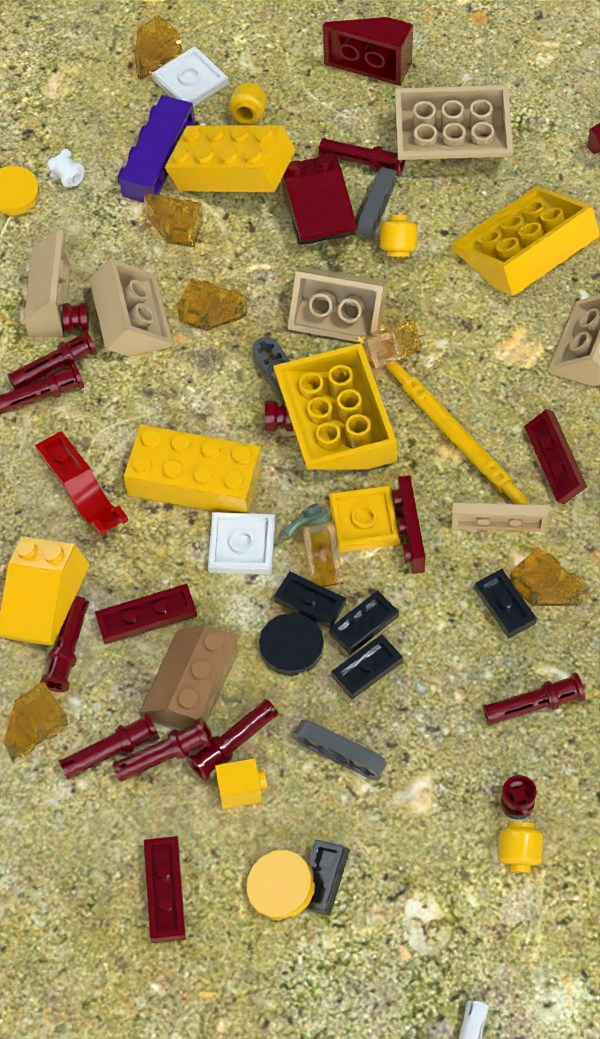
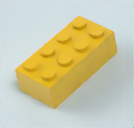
M283 125L186 126L164 168L178 191L275 192L296 149Z
M140 424L124 473L127 495L213 512L249 513L262 469L261 446Z

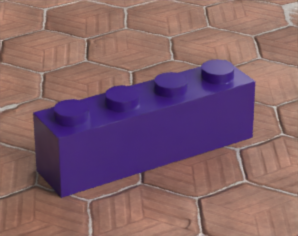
M161 95L157 105L152 106L149 121L146 126H142L139 140L136 146H132L130 149L128 162L125 168L122 167L118 174L117 181L121 186L122 197L152 205L155 204L169 175L164 167L186 126H193L195 122L193 103Z

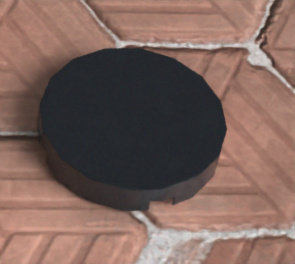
M288 613L281 614L266 624L261 631L259 647L261 656L268 668L278 674L295 676L306 670L308 672L317 665L322 658L324 640L322 631L315 621L302 614Z

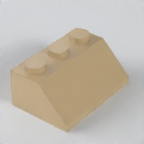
M56 230L32 247L31 259L26 260V276L29 277L28 283L23 285V299L26 301V307H21L20 321L21 325H26L28 337H64L62 305L67 303L71 264L63 230Z
M110 258L89 278L105 349L129 357L170 348L173 345L155 274Z
M302 266L295 273L287 329L375 345L385 309L389 281Z
M600 295L576 301L548 368L551 374L591 387L600 385Z

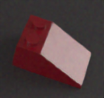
M389 17L324 22V64L401 86L412 64L413 24Z
M336 154L320 155L317 158L303 161H291L281 182L283 195L300 242L356 231L357 223Z

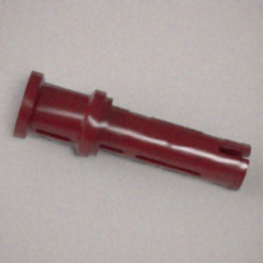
M323 138L319 145V156L336 154L337 159L368 165L375 172L382 167L397 171L398 177L402 175L406 160H398L396 152L383 150L382 146L371 149Z
M86 330L81 331L80 336L67 343L63 341L58 343L56 350L12 373H8V379L14 390L44 377L47 372H53L65 365L69 367L71 363L89 354L96 355L98 353Z
M71 363L69 368L56 373L47 372L44 375V379L1 394L0 415L51 395L53 398H58L61 396V393L76 387L79 389L84 388L76 363Z
M75 596L60 629L55 648L48 653L49 665L46 674L40 680L41 685L48 690L66 692L69 689L70 683L68 678L70 671L77 662L76 655L74 654L89 606V601H85L84 597Z
M574 672L571 673L569 678L553 683L548 680L539 689L488 705L485 704L482 707L487 724L491 726L494 723L546 707L549 710H556L561 704L574 700L582 702L586 700L581 679Z
M264 699L262 703L222 736H213V746L204 747L196 755H189L187 762L196 775L202 780L207 781L210 778V773L216 769L215 765L231 761L233 757L232 752L273 718L278 716L276 709L271 710L275 706L269 700Z
M145 712L142 714V718L126 726H117L114 729L116 733L58 760L67 780L123 751L125 753H132L135 747L151 739L155 741L160 739L149 714Z
M201 717L196 719L195 724L180 731L174 729L168 734L167 739L119 761H114L113 768H118V770L114 771L120 782H123L174 757L184 759L188 757L189 752L204 745L206 747L213 746L214 739L206 721Z

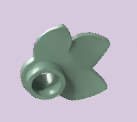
M318 503L312 504L301 512L303 516L299 520L284 527L278 536H290L295 529L304 525L307 530L317 528L330 519L331 510L326 505L320 507Z

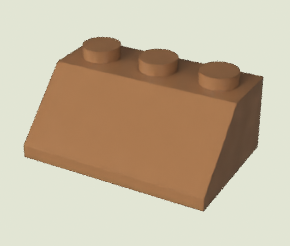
M208 625L178 629L140 710V715L142 716L143 713L147 712L151 719L181 730L195 724L196 719L200 717L207 723L238 654L236 635Z

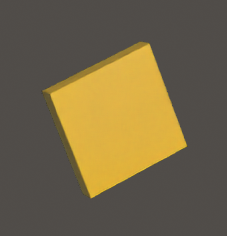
M391 486L329 494V504L338 553L400 545V535Z

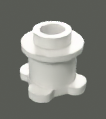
M64 149L58 156L48 161L47 167L51 170L50 177L53 180L59 178L61 179V184L69 188L78 185L83 180L84 166L79 162H74L70 158L72 153L68 149Z

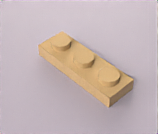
M473 501L452 503L451 529L546 532L548 505H539L533 502L525 504H507L505 502L487 504L475 503Z

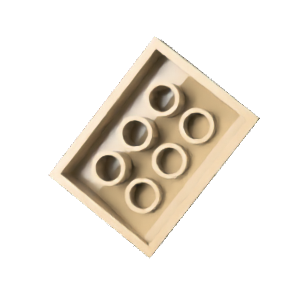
M508 85L395 88V131L398 160L513 157Z

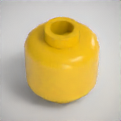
M251 82L238 85L233 91L229 103L231 116L239 123L245 125L259 122L264 115L268 101L266 92L262 87Z
M390 215V221L381 223L380 249L387 252V256L409 257L410 252L416 250L417 224L408 221V215Z
M508 822L507 828L501 829L498 834V860L505 865H510L509 872L530 873V866H538L543 861V833L535 829L534 823Z

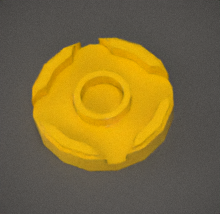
M19 166L0 168V213L7 214L8 216L26 213L36 204L40 191L35 175L28 169Z
M274 850L262 856L253 865L247 878L246 892L250 904L261 915L272 920H282L283 918H292L299 915L309 905L315 891L311 866L299 854L289 850Z

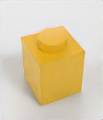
M255 758L215 765L223 809L263 802L261 790L267 789L264 769L257 770Z

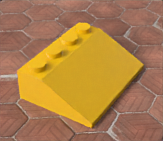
M536 186L454 241L450 246L458 256L492 287L514 296L524 291L527 286L537 279L543 278L547 272L557 265L566 262L570 256L589 246L593 240L600 236V232L591 205Z
M362 343L273 366L307 470H368L397 462V440Z

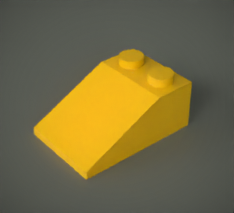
M21 536L8 563L0 610L1 638L53 646L90 566L75 544Z

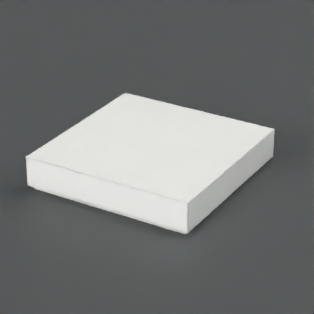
M195 46L151 73L152 80L170 97L191 102L193 107L229 84L228 77Z
M212 512L208 572L272 575L275 514Z

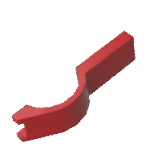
M62 431L35 445L40 457L64 487L76 510L92 530L103 536L111 528L129 521L121 507H114L107 499L96 481L91 468Z

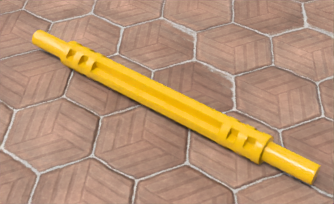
M391 359L386 364V368L403 385V391L409 395L500 493L504 492L515 504L530 502L513 484L514 479L507 474L415 376L411 377L395 359Z

